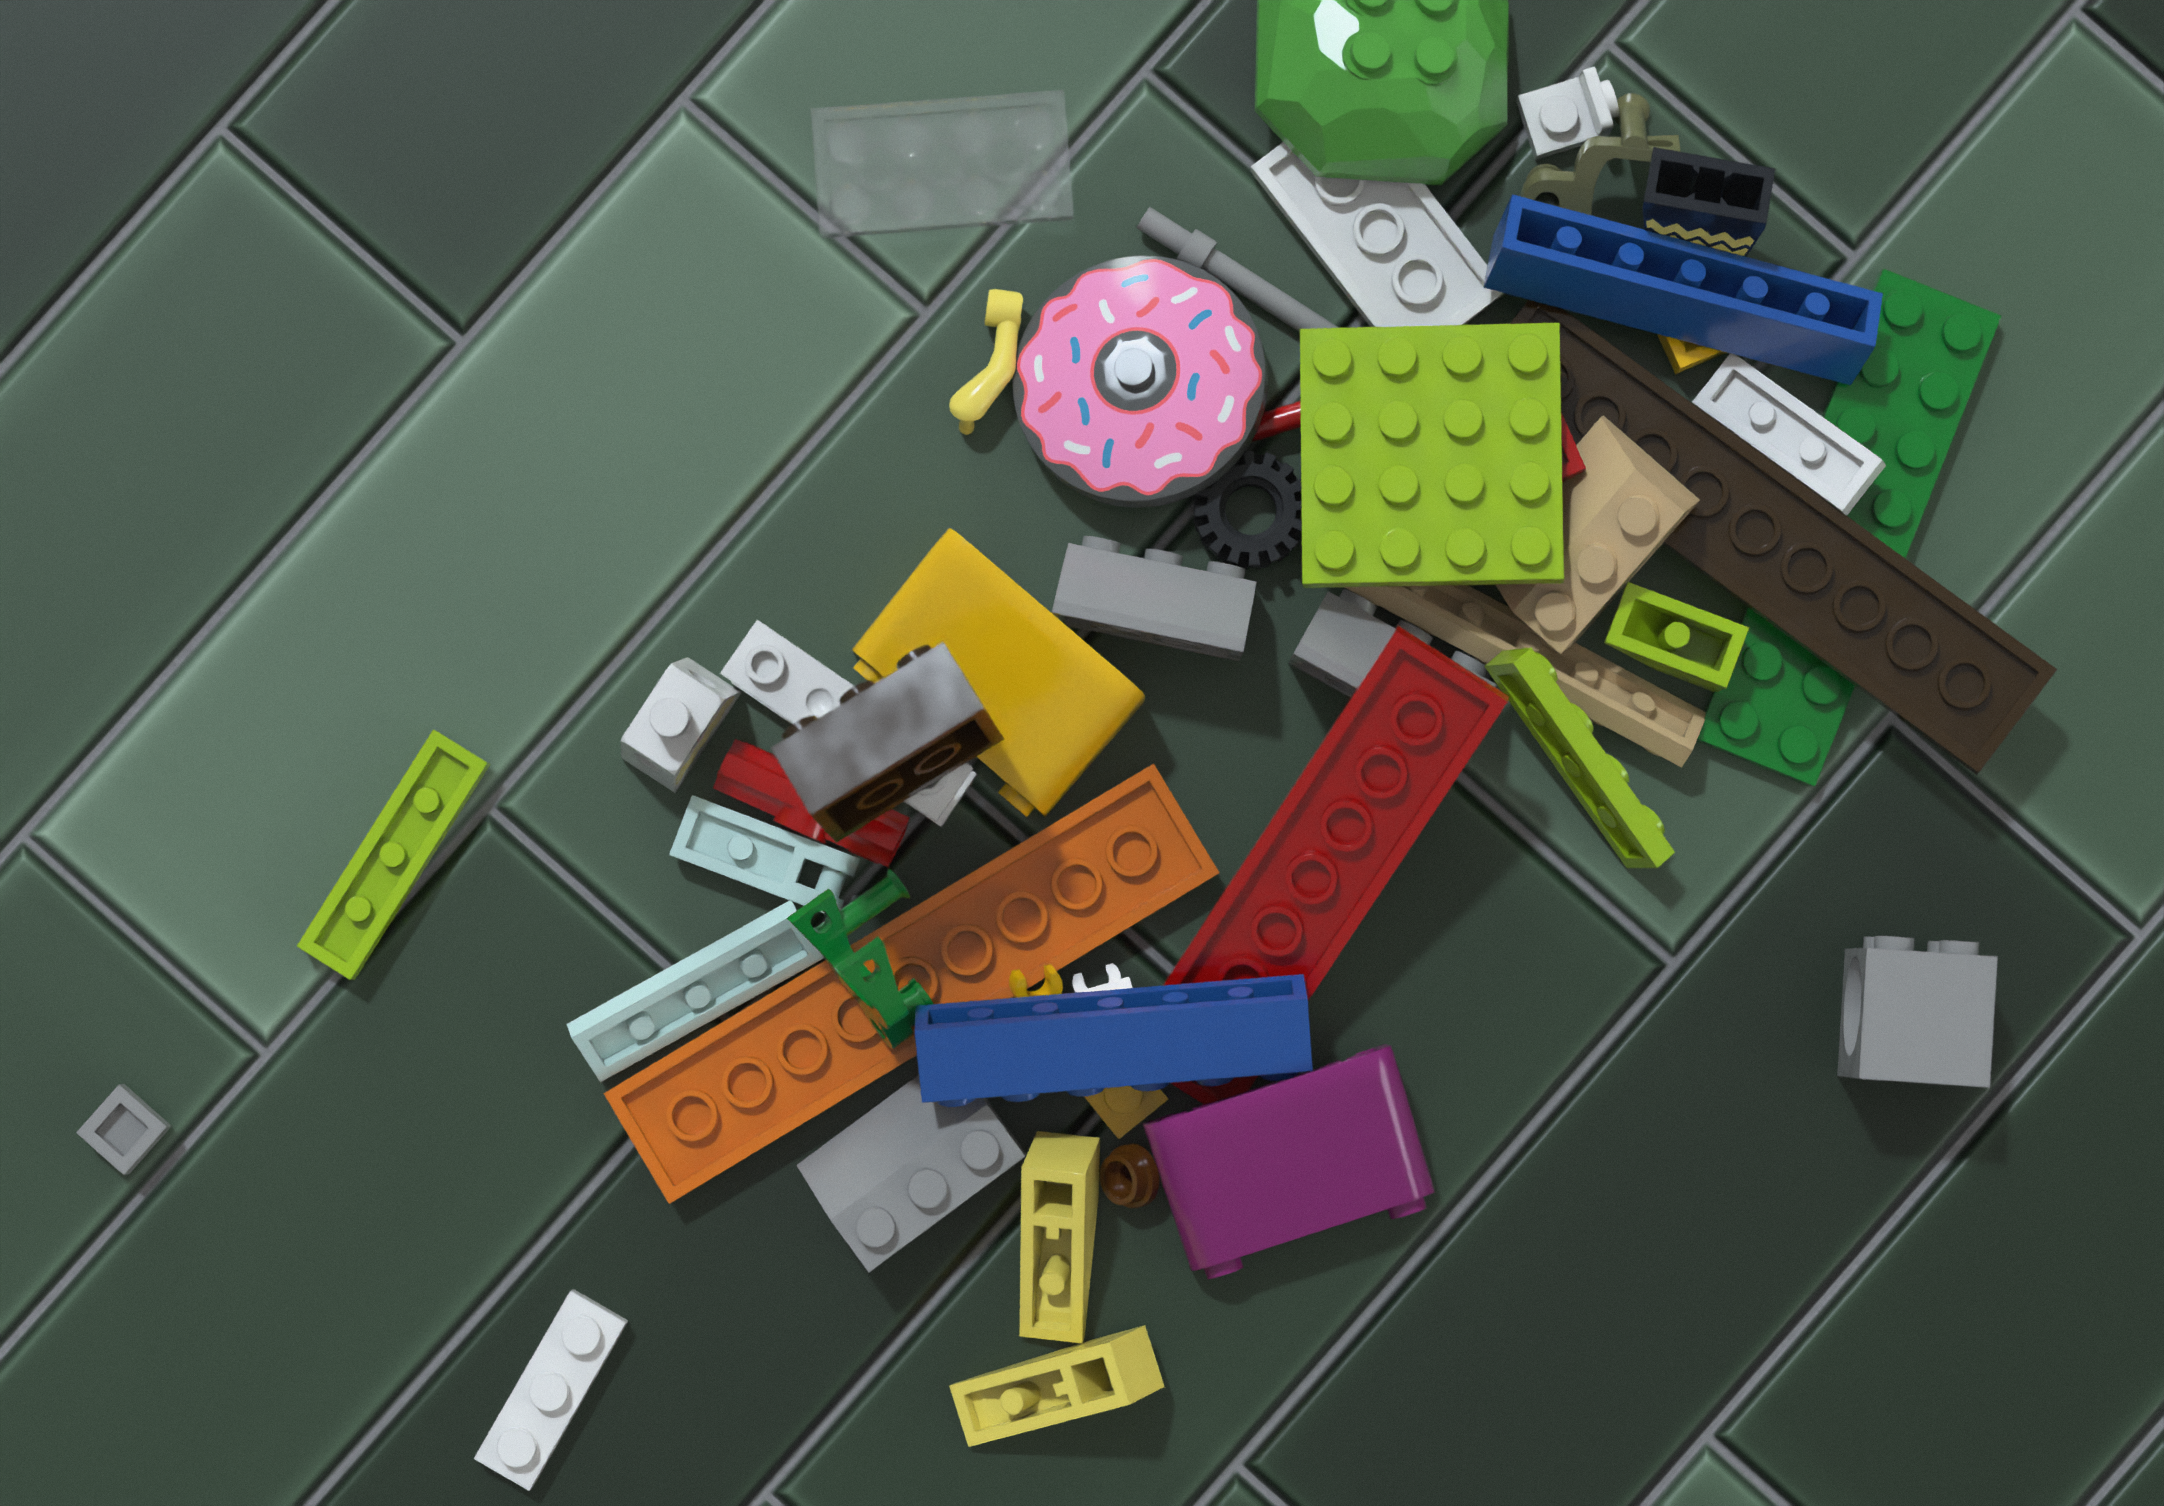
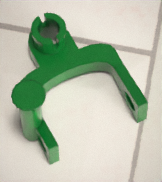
M888 868L886 878L841 910L838 909L834 893L828 888L787 917V919L825 957L837 978L857 1000L878 1035L888 1047L894 1049L914 1035L912 1027L915 1026L916 1006L934 1003L914 978L898 990L884 942L878 936L855 953L851 949L847 938L849 934L900 898L911 899L901 880ZM819 911H823L826 916L825 921L816 928H813L811 925L812 916ZM867 960L874 961L875 969L872 973L863 964Z

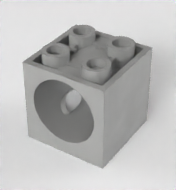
M1891 936L1864 937L1863 948L1845 949L1837 1076L1990 1088L1998 957L1979 955V943L1928 941L1927 952L1913 951L1914 938Z

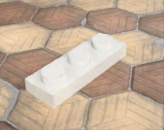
M1730 353L1692 401L1703 412L1846 516L1886 467L1881 458L1735 354Z
M572 1289L474 1459L530 1491L616 1344L628 1320Z

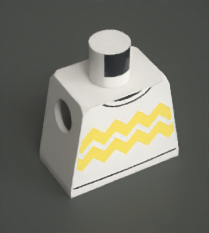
M688 657L671 663L620 741L621 758L676 793L742 692Z

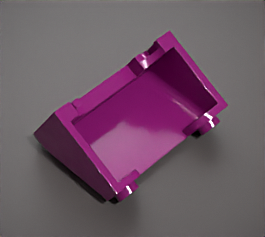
M1388 1044L1356 1053L1355 1056L1346 1058V1061L1343 1062L1337 1060L1328 1063L1325 1066L1313 1069V1071L1298 1074L1291 1079L1276 1081L1206 1105L1202 1104L1193 1107V1111L1171 1113L1143 1123L1190 1270L1204 1269L1207 1279L1220 1277L1244 1268L1241 1260L1242 1256L1386 1209L1390 1220L1419 1212L1427 1208L1424 1197L1435 1192L1392 1046Z

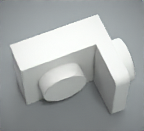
M1595 67L1582 70L1579 77L1518 95L1516 99L1535 160L1582 146L1591 137H1608L1614 127L1612 118L1619 116V107L1614 89L1609 80L1600 82Z

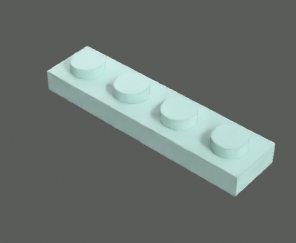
M792 900L569 1022L567 1027L572 1040L599 1081L606 1080L824 959V956L787 919V917L797 911Z

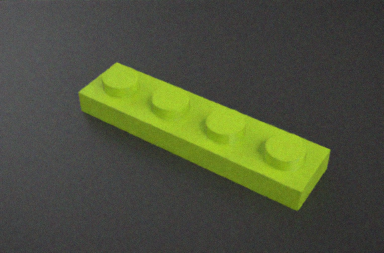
M1532 647L1503 650L1484 666L1501 691L1509 696L1508 701L1625 867L1658 868L1671 857L1675 851L1663 835L1665 827L1654 811L1642 805L1628 786L1629 776L1622 764L1613 756L1606 754L1592 734L1594 727L1587 714L1580 707L1569 702L1556 683L1558 676L1552 664L1543 655L1534 652Z
M433 729L296 947L347 979L355 980L491 764Z

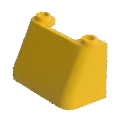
M948 528L852 648L853 653L860 658L853 669L867 681L872 680L874 683H877L897 671L896 664L907 653L924 645H930L934 648L944 642L1004 737V740L976 757L1005 782V785L998 793L1025 817H1028L1034 808L1046 817L1145 701L1144 693L1126 676L951 528Z

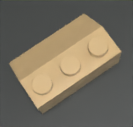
M1604 415L1599 418L1576 445L1585 464L1586 471L1562 483L1564 583L1496 584L1511 611L1560 655L1579 640L1626 586V583L1634 577L1700 501Z

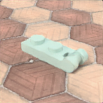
M694 795L691 796L669 855L787 900H792V902L803 906L829 888L834 893L839 910H841L844 900L839 899L846 877L847 875L854 877L860 858ZM806 859L824 865L815 889L797 883Z

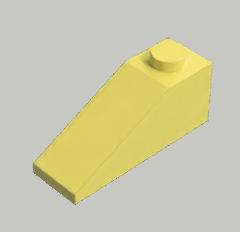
M1037 1131L1021 1167L1020 1337L1081 1344L1085 1338L1099 1199L1100 1138Z
M1144 1325L1092 1339L1082 1344H1076L956 1382L949 1387L968 1447L1127 1406L1165 1386L1146 1326Z

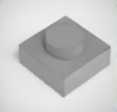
M119 1084L76 1133L123 1175H128L172 1126L125 1084Z

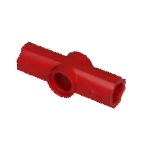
M737 739L734 740L727 752L713 786L715 790L773 815V821L823 844L827 840L848 849L853 854L888 868L897 853L911 819L890 809L836 843L810 815L776 756Z

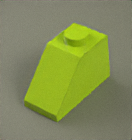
M1627 582L1604 643L1659 672L1712 692H1719L1728 686L1749 627Z

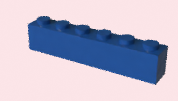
M1513 194L1493 235L1483 288L1847 385L1853 383L1875 348L1883 293Z
M1304 974L916 1006L915 1040L922 1103L937 1102L945 1107L964 1106L973 1102L975 1098L1000 1096L1007 1101L1022 1102L1034 1099L1040 1093L1066 1091L1073 1096L1084 1097L1098 1094L1104 1088L1131 1086L1138 1091H1155L1166 1087L1172 1082L1196 1081L1198 1084L1205 1086H1218L1231 1082L1234 1077L1260 1075L1266 1080L1281 1081L1295 1077L1298 1072L1313 1071L1308 998Z

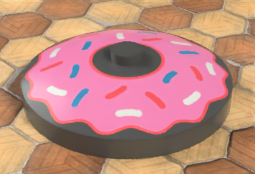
M1129 256L1094 265L1076 274L1058 287L1041 304L1024 331L1017 350L1016 370L1013 375V397L1018 420L1027 441L1043 465L1063 484L1085 497L1109 505L1133 508L1156 507L1186 499L1203 491L1225 475L1243 456L1257 433L1264 415L1269 383L1268 365L1260 335L1251 315L1240 299L1219 279L1203 269L1180 260L1160 256Z

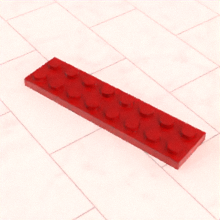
M1397 626L1162 986L1304 974L1309 1001L1507 704L1509 696L1400 626ZM1258 1076L1234 1077L1231 1082L1218 1086H1205L1198 1084L1196 1081L1172 1082L1171 1084L1206 1105L1248 1091Z

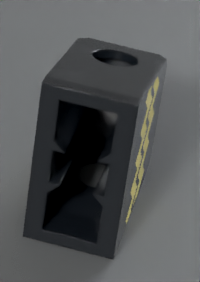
M1653 147L1643 202L1644 229L1747 257L1767 224L1775 168Z

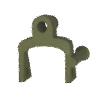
M1625 94L1617 99L1619 116L1614 118L1616 123L1620 125L1621 137L1595 136L1588 138L1578 152L1574 172L1562 171L1551 164H1541L1534 167L1527 174L1526 182L1523 184L1521 197L1592 216L1594 188L1599 173L1607 161L1618 158L1651 162L1653 147L1681 152L1679 135L1647 136L1645 122L1650 114L1649 103L1639 94ZM1543 192H1551V194H1548V195H1543V194H1541V193H1543Z

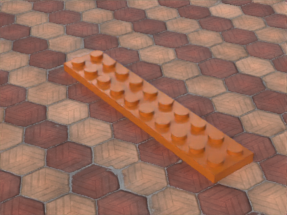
M1153 763L853 943L850 947L855 953L878 936L884 942L898 990L914 978L926 991L934 1004L1013 998L1014 995L1009 987V978L1012 970L1020 969L1026 978L1028 989L1045 979L1044 965L1052 964L1056 971L1060 970L1218 875L1219 871ZM827 960L603 1094L667 1202L670 1204L917 1056L915 1026L912 1027L914 1035L894 1049L888 1047L869 1022L857 1000L844 987L829 966ZM867 960L863 963L871 973L874 971L875 964L873 960Z

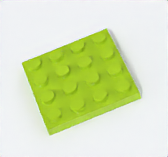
M1560 323L1300 329L1303 588L1564 583Z

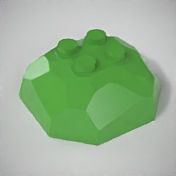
M1257 0L1255 112L1316 177L1442 185L1508 124L1509 2L1507 0Z

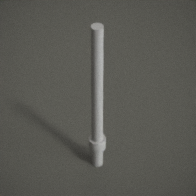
M1152 207L1148 208L1139 222L1137 229L1178 254L1176 260L1205 270L1223 284L1300 332V329L1339 328L1217 250L1215 247L1218 242L1198 229L1191 233Z

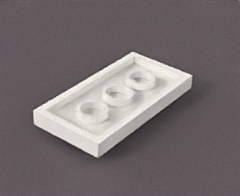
M1284 142L1251 166L1250 172L1370 327L1465 325L1505 295L1502 292L1483 288L1487 264L1425 184L1316 177Z

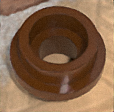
M1131 1143L1115 1148L1103 1161L1100 1168V1183L1105 1195L1113 1203L1124 1205L1128 1208H1139L1150 1204L1156 1197L1159 1189V1172L1151 1154L1142 1146Z

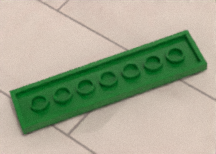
M1883 268L1879 272L1872 291L1883 293L1875 348L1851 385L1835 382L1822 417L1881 458L1885 463L1886 467L1847 516L1906 559L1998 327L2001 315ZM1746 606L1739 624L1749 627L1727 688L1719 692H1712L1704 711L1706 712L1705 721L1697 742L1806 786L1815 787L1855 685Z

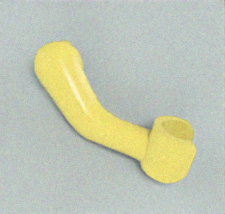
M1000 289L989 290L985 326L997 327L993 354L988 366L963 385L951 397L949 403L952 415L960 420L959 430L962 434L969 435L974 431V421L981 419L1015 373L1018 332L1021 326L1023 305L1022 294L1018 292Z

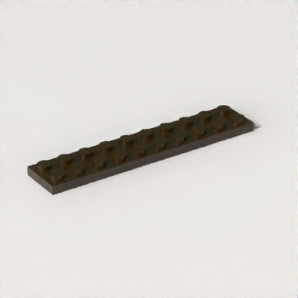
M1528 300L1510 324L1560 323L1561 412L1575 444L1577 445L1599 418L1604 415L1700 499L1662 544L1977 775L2058 669L1565 310Z

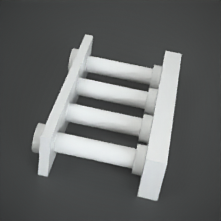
M756 620L720 672L733 685L790 724H794L808 716H816L819 719L840 706L839 699L841 696L854 687V685L759 620ZM965 763L904 802L942 827L977 777V774L972 771V766Z

